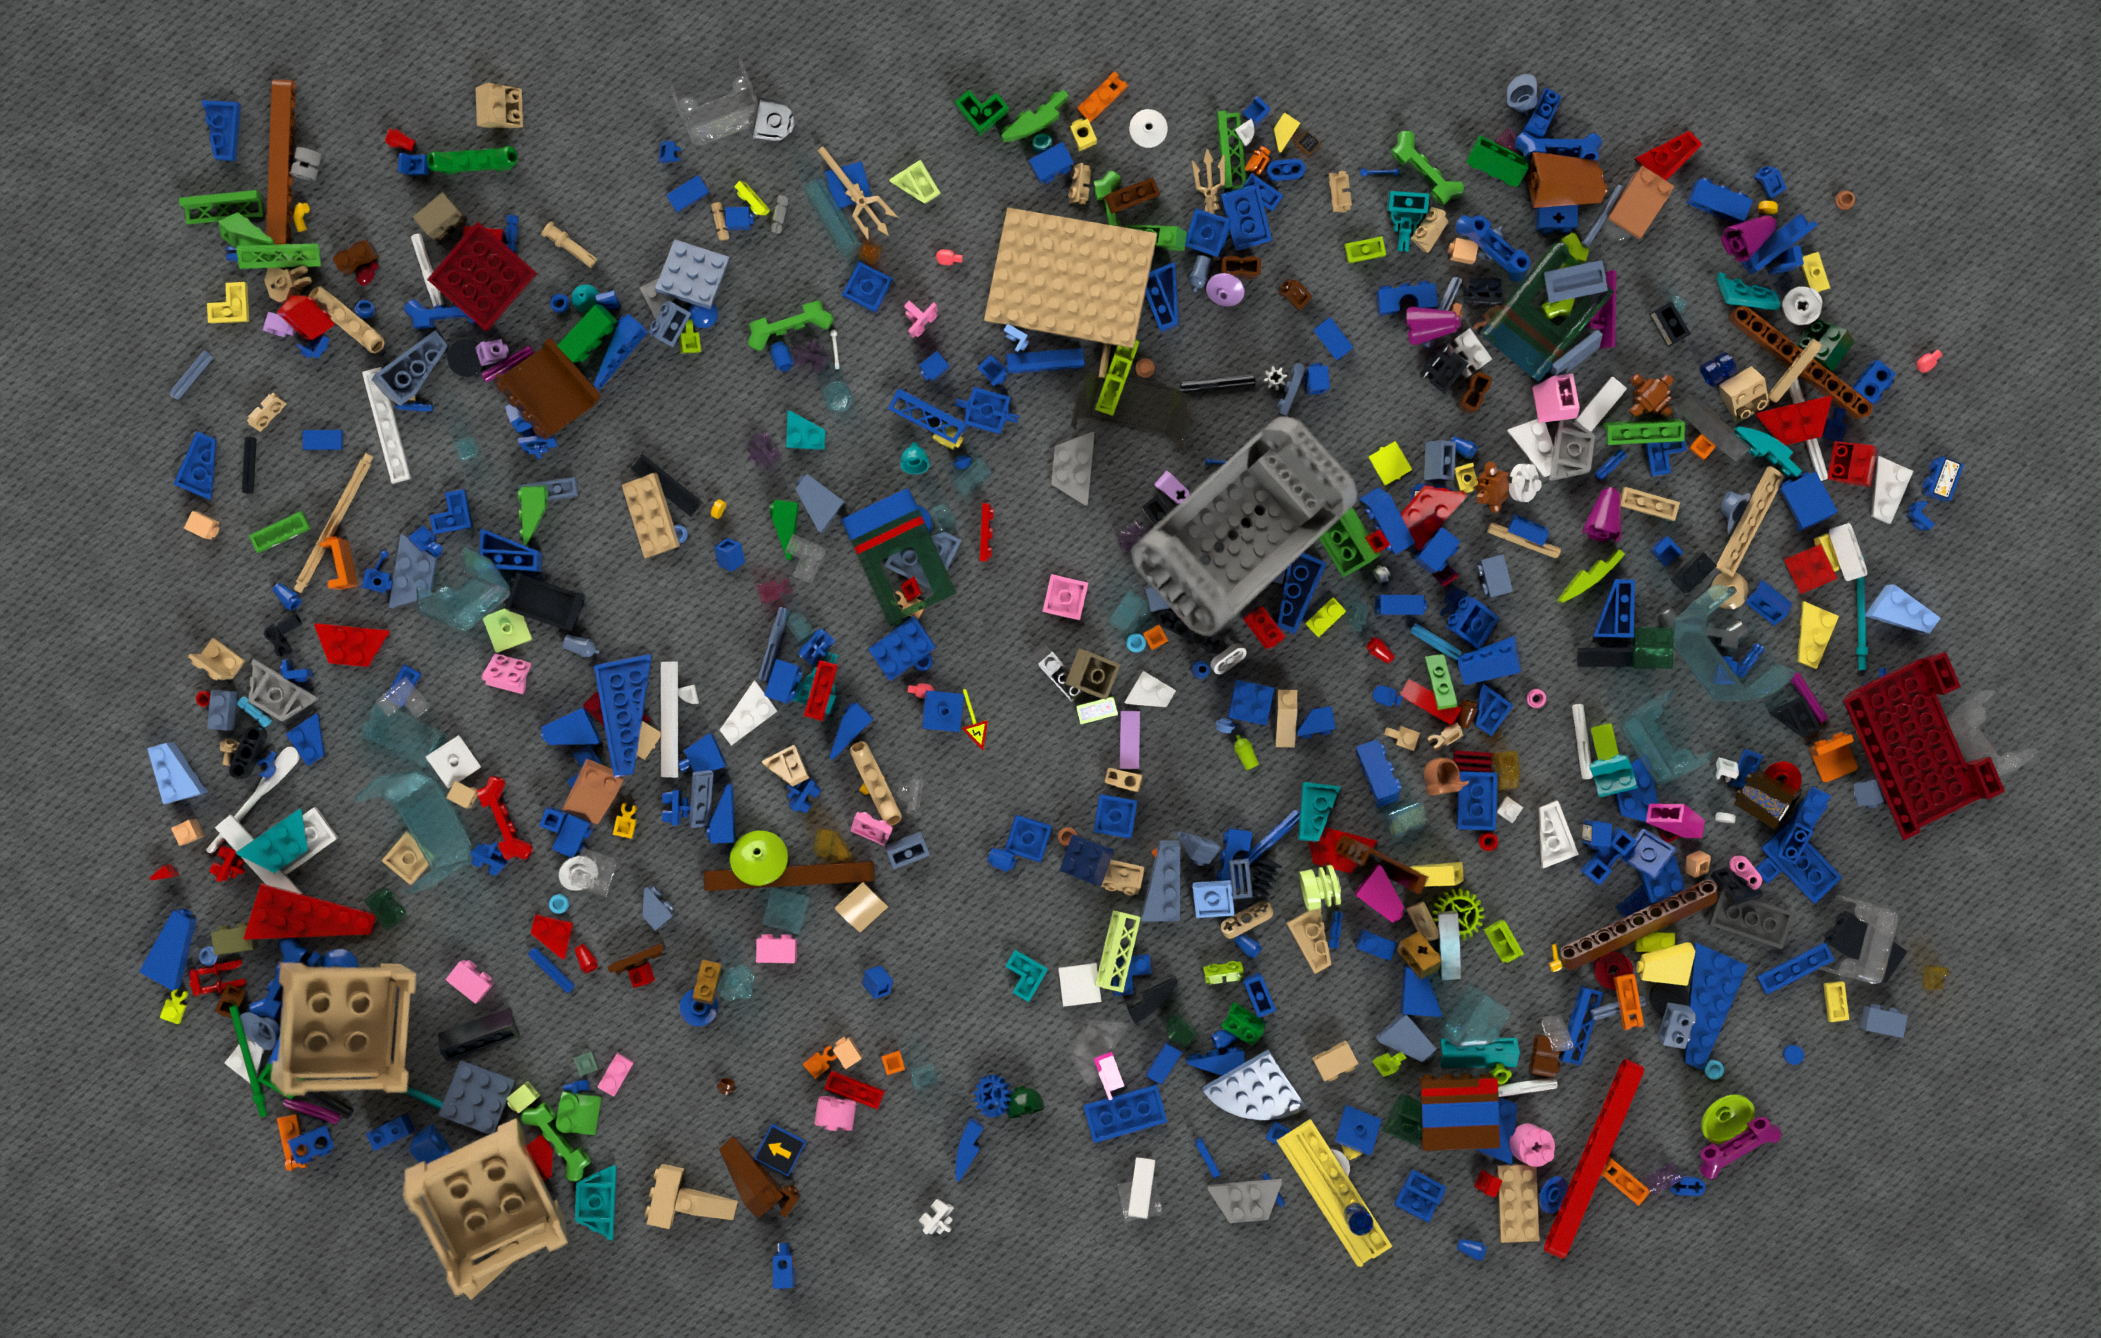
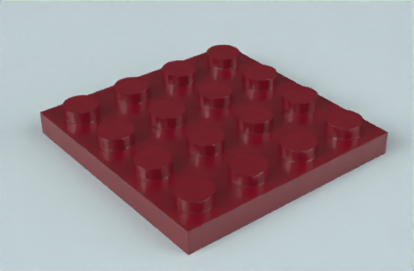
M477 221L426 280L480 327L488 331L538 273Z

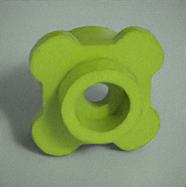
M1502 1063L1496 1064V1068L1493 1071H1489L1498 1078V1085L1506 1083L1512 1075L1511 1071L1506 1070Z

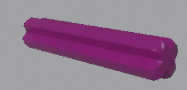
M528 346L482 372L481 375L486 382L495 379L497 373L502 375L533 355L534 351Z
M1799 672L1793 673L1789 679L1800 696L1803 695L1817 722H1825L1828 716Z
M286 1097L283 1103L285 1108L333 1124H337L340 1119V1115L332 1110L296 1098L290 1100Z

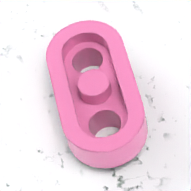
M1734 856L1729 862V868L1738 876L1747 880L1748 883L1746 885L1753 890L1759 888L1762 883V877L1747 858ZM1740 862L1743 863V867L1741 869L1738 868V864ZM1752 877L1755 878V882L1753 884L1750 883V879Z

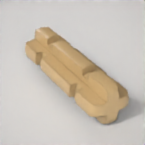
M720 202L713 203L711 207L714 213L716 229L719 231L717 232L720 241L729 239V233L726 230V220L722 212V204Z

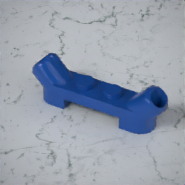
M1522 132L1517 137L1514 147L1524 155L1527 163L1531 162L1533 152L1597 160L1599 158L1598 150L1602 146V139L1595 133L1589 134L1585 139H1536L1527 132Z
M1463 215L1458 219L1455 227L1457 233L1469 237L1508 271L1511 281L1518 282L1526 277L1527 270L1530 267V258L1521 249L1517 251L1496 234L1490 228L1491 223L1485 217L1480 215L1475 217Z
M413 299L404 307V312L412 318L414 329L434 328V320L468 317L470 323L477 324L455 304L449 308H446L445 305L434 306V309L428 310L417 300Z
M297 937L284 938L279 941L278 944L284 957L282 963H304L308 949L299 946ZM281 963L276 967L274 981L272 980L267 987L268 994L266 998L250 1004V1013L260 1018L268 1016L276 1020L282 1011L283 999L279 998L284 988L279 983Z

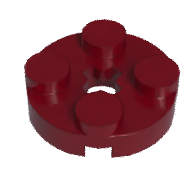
M1612 951L1594 961L1593 974L1600 985L1616 990L1614 977L1633 974V966L1628 957L1620 952ZM1611 966L1618 968L1615 971V975L1608 972Z

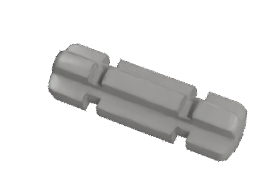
M779 195L777 198L778 205L775 207L774 223L771 225V232L780 234L782 231L781 224L784 222L785 206L788 204V197Z

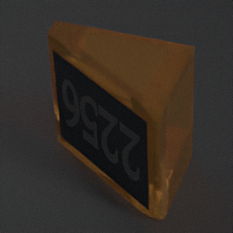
M1306 131L1294 146L1309 158L1321 142Z

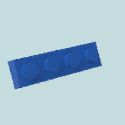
M1823 942L1756 976L1764 994L1767 995L1834 961V958L1827 944Z

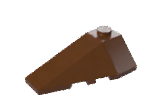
M734 1136L719 1149L744 1205L756 1218H759L771 1209L784 1196V1193L781 1191L782 1187Z

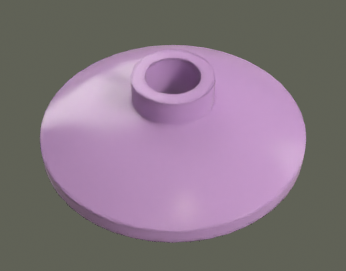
M1225 273L1217 274L1210 278L1206 286L1208 297L1214 303L1221 306H1234L1243 299L1245 292L1242 282L1237 277Z

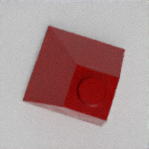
M540 1135L527 1144L526 1148L544 1182L551 1177L553 1149L549 1141Z

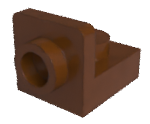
M1293 279L1285 281L1278 292L1280 296L1285 297L1299 311L1313 297L1299 281Z
M785 1184L781 1191L788 1197H785L780 1204L782 1209L779 1214L786 1218L801 1195L798 1194L799 1190L796 1187Z

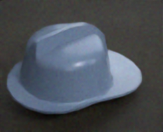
M1523 74L1516 77L1508 85L1507 103L1516 112L1525 113L1528 116L1529 111L1538 102L1537 81L1533 75Z
M1731 491L1726 493L1721 504V513L1728 520L1727 532L1729 535L1733 534L1750 501V493L1743 495Z
M249 1012L243 1013L240 1016L245 1035L265 1050H271L276 1046L281 1030L276 1020L270 1017L260 1018Z

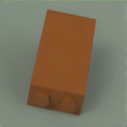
M1533 152L1526 181L1534 208L1602 203L1603 197L1607 193V184L1603 182V170L1599 168L1597 160Z

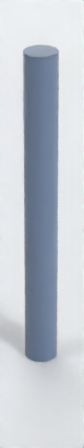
M1622 185L1616 186L1582 242V247L1588 248L1622 193L1624 189Z

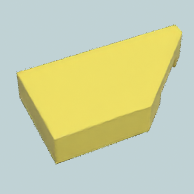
M1286 113L1282 115L1273 129L1277 150L1280 154L1300 125V122Z

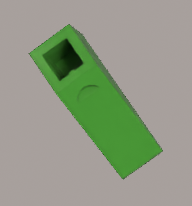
M238 212L218 221L221 237L233 247L275 245L270 236H266L259 227H255L248 218H244ZM272 252L263 253L264 255L272 257L275 255Z
M1126 225L1125 227L1157 233L1155 244L1157 249L1185 250L1187 232L1178 226Z
M548 485L522 486L521 490L518 491V501L522 505V510H519V520L522 521L523 529H520V539L523 540L524 545H528L531 542L547 509Z

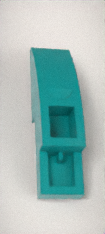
M1733 428L1735 435L1750 445L1748 452L1752 456L1761 457L1766 454V459L1772 464L1776 463L1781 468L1780 472L1785 477H1797L1802 472L1789 459L1793 451L1777 439L1751 428Z

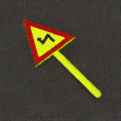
M963 689L973 724L962 727V729L984 750L988 720L976 722L967 690Z

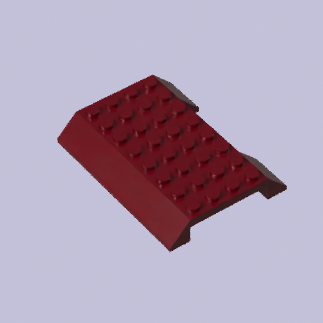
M1946 652L1917 659L1852 690L1843 699L1902 840L1921 833L1920 827L1980 798L1989 800L2005 792L1991 757L1965 762L1937 694L1945 695L1961 687Z

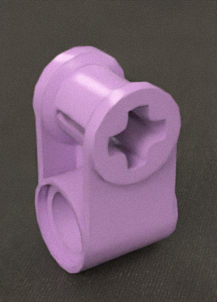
M1167 470L1154 484L1158 490L1160 489L1165 496H1168L1178 505L1184 500L1182 498L1180 500L1177 499V492H1185V499L1190 495L1188 489Z

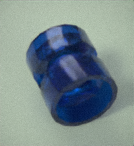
M1723 352L1716 356L1714 361L1710 360L1701 365L1700 372L1706 383L1714 387L1721 383L1723 378L1727 379L1736 374L1737 367L1731 356Z
M1351 1203L1345 1208L1344 1220L1352 1233L1362 1236L1371 1231L1373 1219L1364 1205L1361 1203Z

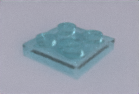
M772 887L762 924L800 934L810 896Z

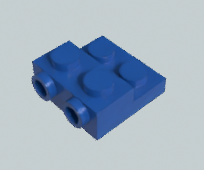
M1466 596V598L1459 601V608L1456 613L1448 618L1449 624L1446 628L1456 636L1464 639L1475 649H1480L1499 620V617L1477 599Z

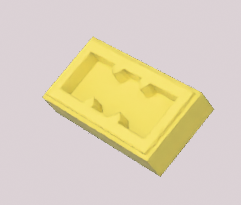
M1819 252L1804 256V264L1801 265L1807 287L1813 288L1817 292L1829 289L1830 286Z
M1829 532L1814 538L1815 545L1822 543L1835 572L1840 570L1841 567Z
M1845 982L1823 983L1828 1021L1849 1020Z

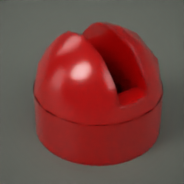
M199 692L196 695L197 704L201 707L209 706L211 692Z

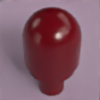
M373 261L368 267H362L355 277L357 283L362 286L368 285L375 278L376 274L374 272L379 265Z

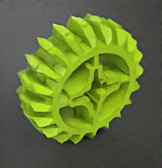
M1461 888L1457 890V894L1454 889L1450 890L1451 895L1444 892L1445 899L1440 896L1437 898L1441 904L1434 903L1438 911L1433 910L1432 914L1438 915L1437 912H1444L1449 904L1450 911L1458 910L1462 912L1460 914L1462 915L1461 920L1458 918L1459 924L1463 927V929L1459 930V936H1461L1462 940H1466V933L1469 937H1473L1471 931L1479 932L1476 925H1483L1482 922L1478 921L1479 918H1484V915L1479 914V912L1484 911V908L1477 907L1481 904V901H1474L1476 899L1475 894L1469 897L1470 891L1468 890L1463 894ZM1464 899L1469 905L1458 907L1453 900ZM1472 910V920L1468 925L1466 917ZM1438 917L1433 918L1434 922H1438Z

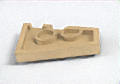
M1321 909L1306 911L1286 923L1314 974L1331 965Z

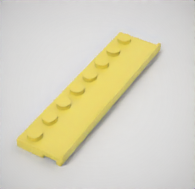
M1311 1119L1276 1140L1358 1267L1363 1266V1263L1369 1259H1374L1392 1247Z

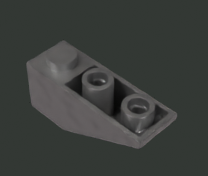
M1045 644L1031 656L1071 702L1084 692L1065 684L1070 671Z

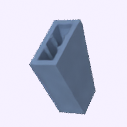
M808 474L805 477L802 475L796 482V491L817 530L823 533L845 502Z
M1406 1014L1399 1015L1375 1036L1380 1043L1403 1052L1421 1062L1431 1059L1435 1054L1434 1051L1437 1050Z

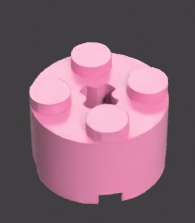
M821 1096L817 1103L814 1125L826 1126L825 1129L836 1131L837 1127L852 1131L856 1102L850 1099L840 1100L831 1096Z
M1529 1123L1522 1124L1515 1129L1514 1135L1510 1137L1509 1147L1511 1153L1518 1160L1532 1167H1540L1553 1160L1555 1143L1550 1132Z

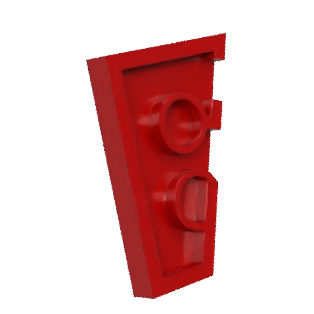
M1687 131L1635 157L1634 160L1640 166H1644L1666 181L1702 143L1690 131Z

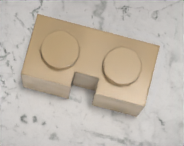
M1346 1040L1312 1058L1324 1082L1337 1079L1339 1077L1338 1074L1344 1071L1348 1073L1356 1068L1355 1065L1359 1064Z

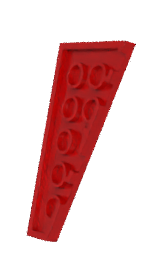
M261 883L243 940L371 934L377 915Z

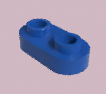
M1299 159L1273 161L1269 164L1266 173L1272 181L1296 180L1305 173V164ZM1293 167L1298 168L1297 173L1292 172ZM1273 169H1278L1280 173L1275 175Z

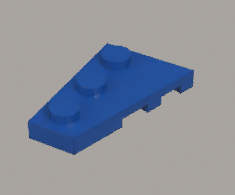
M201 100L207 115L205 119L210 129L211 135L209 137L214 159L219 161H236L241 104L238 102Z
M196 432L173 483L174 485L212 500L217 439L201 432Z

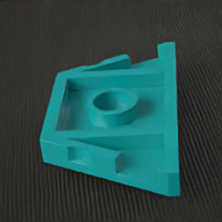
M300 808L238 850L236 854L273 873L285 867L309 850L302 809Z
M612 1165L576 1182L575 1222L587 1226L595 1233L598 1232L606 1236L608 1240L614 1239L617 1165Z

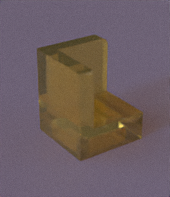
M1923 966V989L1929 991L1942 989L1943 976H1949V968L1944 966Z

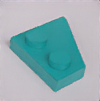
M788 411L786 448L825 450L826 430L796 413Z

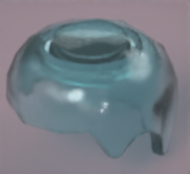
M834 381L824 388V403L831 411L840 413L848 410L853 402V394L846 384Z

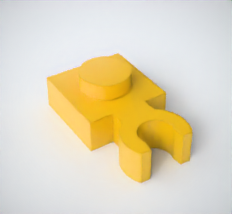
M623 803L621 806L623 816L618 815L616 817L613 835L632 839L637 819L632 818V815L636 813L637 806L633 805L632 811L628 812L626 810L627 803Z

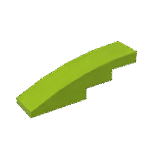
M1139 339L1135 340L1134 348L1117 346L1095 410L1111 416L1114 415L1140 342Z
M1620 549L1614 550L1606 562L1597 560L1588 573L1584 570L1579 571L1556 601L1564 603L1593 586L1613 569L1625 553Z

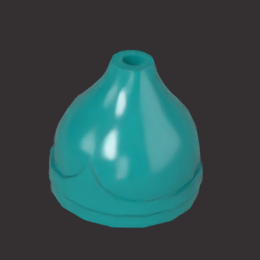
M580 285L572 293V304L576 310L587 314L594 305H598L596 295L600 293L592 285Z
M911 443L910 447L903 452L900 459L901 469L908 474H921L928 470L930 465L928 454L918 443Z

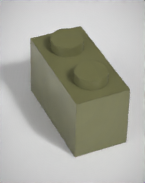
M248 922L238 923L237 927L230 928V925L218 926V930L211 932L214 955L258 948V939L243 940Z

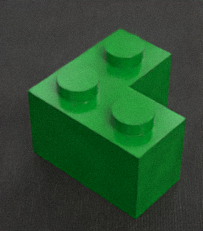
M970 90L955 101V108L979 137L1009 114V107L997 92L983 104L978 101Z

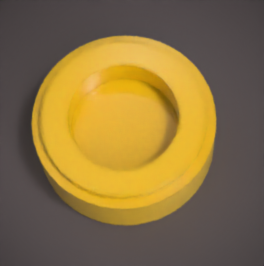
M1762 201L1758 204V212L1775 214L1778 212V204L1774 201Z
M721 499L717 500L711 509V516L719 519L726 508V502Z

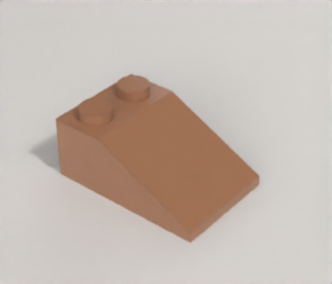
M1641 166L1629 181L1608 219L1636 238L1641 239L1666 202L1674 186L1644 166Z
M586 759L562 811L598 825L616 797L624 780L623 776L615 778L613 769Z

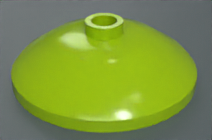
M753 831L743 835L734 844L730 854L731 868L736 877L742 882L754 886L766 885L778 879L788 863V852L784 842L776 834L769 831ZM756 851H760L759 855H755L754 853Z
M1729 1095L1716 1100L1709 1106L1702 1118L1701 1131L1711 1143L1723 1144L1749 1129L1747 1123L1755 1117L1754 1105L1748 1098L1742 1095Z

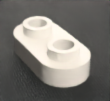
M1240 643L1229 646V648L1213 658L1210 664L1212 670L1216 674L1225 673L1245 658L1246 649Z

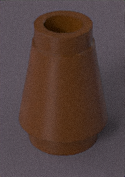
M1466 699L1462 700V703L1459 704L1461 711L1458 716V725L1460 727L1469 729V725L1478 710V703Z

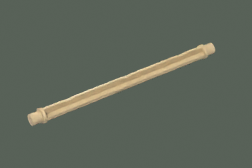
M365 453L363 459L360 460L301 574L296 580L297 584L294 590L302 593L303 589L307 587L316 566L327 549L320 547L319 543L325 542L324 538L332 537L336 532L360 483L371 466L370 463L373 456Z

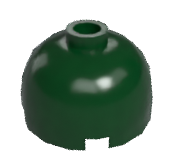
M1025 1085L1014 1088L1015 1092L1009 1095L1011 1101L1007 1102L1009 1107L1006 1108L1008 1119L1020 1118L1026 1114L1031 1115L1045 1108L1041 1095L1032 1088L1026 1089Z

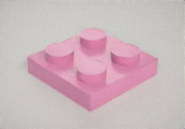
M1051 574L1042 612L1080 620L1088 583Z
M857 812L850 831L885 846L893 827L883 820L873 819L867 813Z

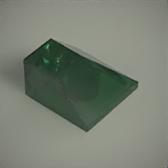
M1401 1094L1393 1104L1383 1127V1132L1418 1146L1419 1139H1422L1420 1101Z

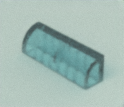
M814 179L808 183L803 189L841 255L843 257L847 256L862 245L825 181L823 179Z

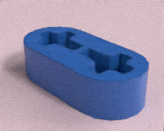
M1673 1176L1667 1183L1669 1191L1675 1195L1700 1196L1706 1188L1705 1183L1697 1177ZM1678 1181L1684 1187H1678L1676 1190L1672 1185ZM1695 1182H1697L1700 1188H1697L1695 1191L1689 1185H1695Z

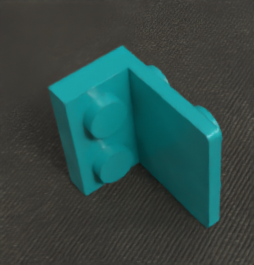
M1616 755L1606 761L1596 760L1593 764L1589 765L1595 779L1599 797L1638 788L1633 768L1627 755Z

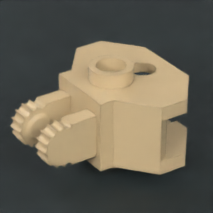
M300 266L293 270H285L280 267L268 268L264 281L270 298L284 304L290 296H299L300 292L304 291L303 287L312 283L310 277L299 279L300 276L308 272L307 267Z

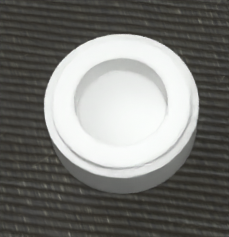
M1717 812L1715 820L1735 823L1736 816Z

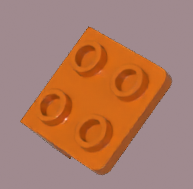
M1840 732L1834 734L1832 739L1817 741L1814 743V746L1808 748L1822 782H1829L1858 769L1849 743L1854 742L1852 734Z

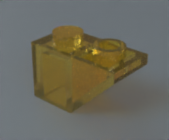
M1517 750L1493 752L1498 789L1518 788L1520 767Z
M817 828L813 852H818L817 856L829 857V854L836 855V859L846 861L848 858L853 857L852 850L838 831Z

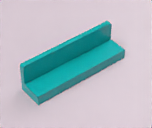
M1517 1038L1440 1039L1441 1068L1496 1067L1498 1063H1502L1504 1067H1516L1520 1052Z

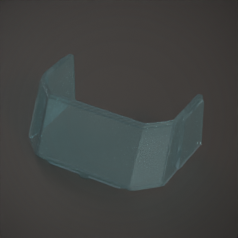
M1717 584L1709 588L1691 603L1683 613L1675 618L1672 637L1673 646L1714 700L1740 702L1764 698L1769 694H1774L1794 677V669L1774 664L1745 688L1705 635L1707 616L1737 592L1734 588Z
M418 769L379 776L353 799L354 802L382 797L395 805L432 870L406 889V893L415 894L428 890L447 876L470 863L472 843L457 816L458 811L455 807L451 806L442 788L438 786L436 781Z

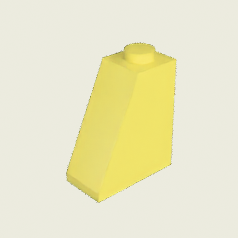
M1462 862L1410 867L1429 877L1425 886H1454L1464 881Z
M1686 942L1667 949L1664 948L1642 954L1640 961L1637 962L1636 971L1644 981L1687 986L1695 949L1691 943Z

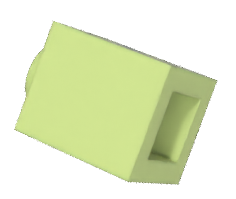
M527 1081L506 1099L509 1101V1107L513 1111L520 1113L536 1100L540 1094Z

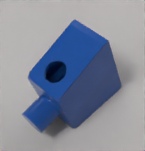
M713 733L707 734L685 749L687 758L678 762L682 772L691 768L694 772L712 771L728 766Z

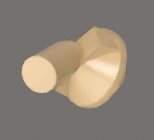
M227 738L220 742V751L225 752L222 765L230 766L232 755L236 753L239 742H236L235 739Z

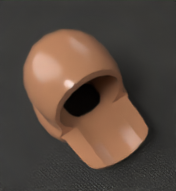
M1449 758L1433 759L1425 766L1423 771L1427 786L1426 793L1429 796L1458 792L1469 783V781L1462 782L1460 780L1458 766Z

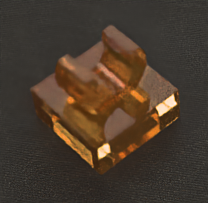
M865 240L857 258L875 266L883 248Z

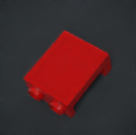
M1263 606L1256 608L1243 618L1265 650L1274 647L1285 638Z

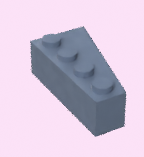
M1178 840L1159 841L1140 915L1142 922L1180 921V844Z

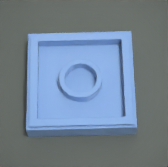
M1231 880L1193 883L1196 918L1234 916Z

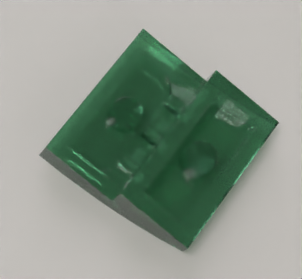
M1634 627L1632 646L1634 647L1633 668L1673 669V628Z

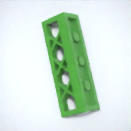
M1218 111L1217 127L1220 159L1225 154V186L1223 191H1234L1241 189L1246 182L1243 143L1238 134L1234 133L1235 129L1241 126L1240 113L1226 114V111ZM1228 118H1236V127L1232 131L1227 127ZM1231 135L1238 140V145L1234 150L1229 147L1228 139ZM1233 154L1240 159V164L1236 169L1230 163V157ZM1235 173L1241 177L1242 185L1233 186L1232 176Z
M257 190L179 198L180 206L185 208L186 224L218 222L231 216L227 210L234 204L241 208L238 213L244 218L264 217L263 197ZM258 202L259 213H250L246 210L250 203ZM214 206L222 210L217 217H212L208 214ZM198 208L203 213L198 219H191L190 209Z
M318 244L237 246L236 248L239 269L321 266ZM272 252L275 255L272 257L264 255L263 253Z
M1679 419L1602 423V428L1606 430L1607 445L1684 441L1685 422Z

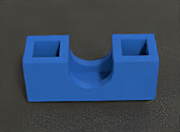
M1422 281L1415 286H1411V283L1400 284L1398 288H1392L1391 285L1382 286L1376 292L1378 316L1398 313L1400 311L1399 302L1403 297L1411 298L1415 303V307L1428 309L1438 307L1436 284H1430V281Z
M1616 827L1611 834V847L1604 846V850H1597L1580 872L1594 884L1601 885L1612 872L1610 868L1619 857L1625 856L1637 841L1623 829Z
M1228 828L1227 832L1224 831L1222 842L1226 844L1225 850H1221L1219 861L1222 862V868L1217 871V881L1231 880L1229 860H1233L1234 854L1240 850L1250 851L1251 831ZM1234 866L1236 888L1240 889L1238 868ZM1242 869L1243 882H1245L1246 870Z

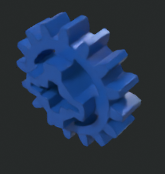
M986 1075V1078L980 1079L981 1084L975 1085L978 1091L973 1092V1094L977 1095V1098L973 1101L978 1102L976 1109H982L980 1114H986L987 1117H1000V1114L1006 1113L1005 1108L1009 1107L1007 1102L1011 1101L1009 1094L1013 1091L1008 1090L1010 1083H1004L1005 1078H1000L999 1075Z

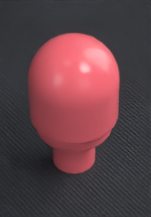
M941 249L936 253V260L942 265H953L954 262L962 263L963 255H957L952 250Z
M1936 350L1933 354H1925L1917 361V370L1922 373L1930 371L1936 366L1937 359L1942 356V353Z
M918 683L917 686H908V692L915 693V697L925 699L926 690L935 691L933 686L924 683Z

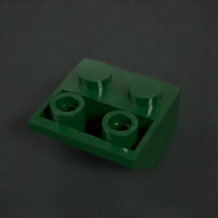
M1816 319L1800 339L1797 346L1804 350L1812 339L1820 342L1822 346L1813 358L1833 373L1855 341L1847 329Z

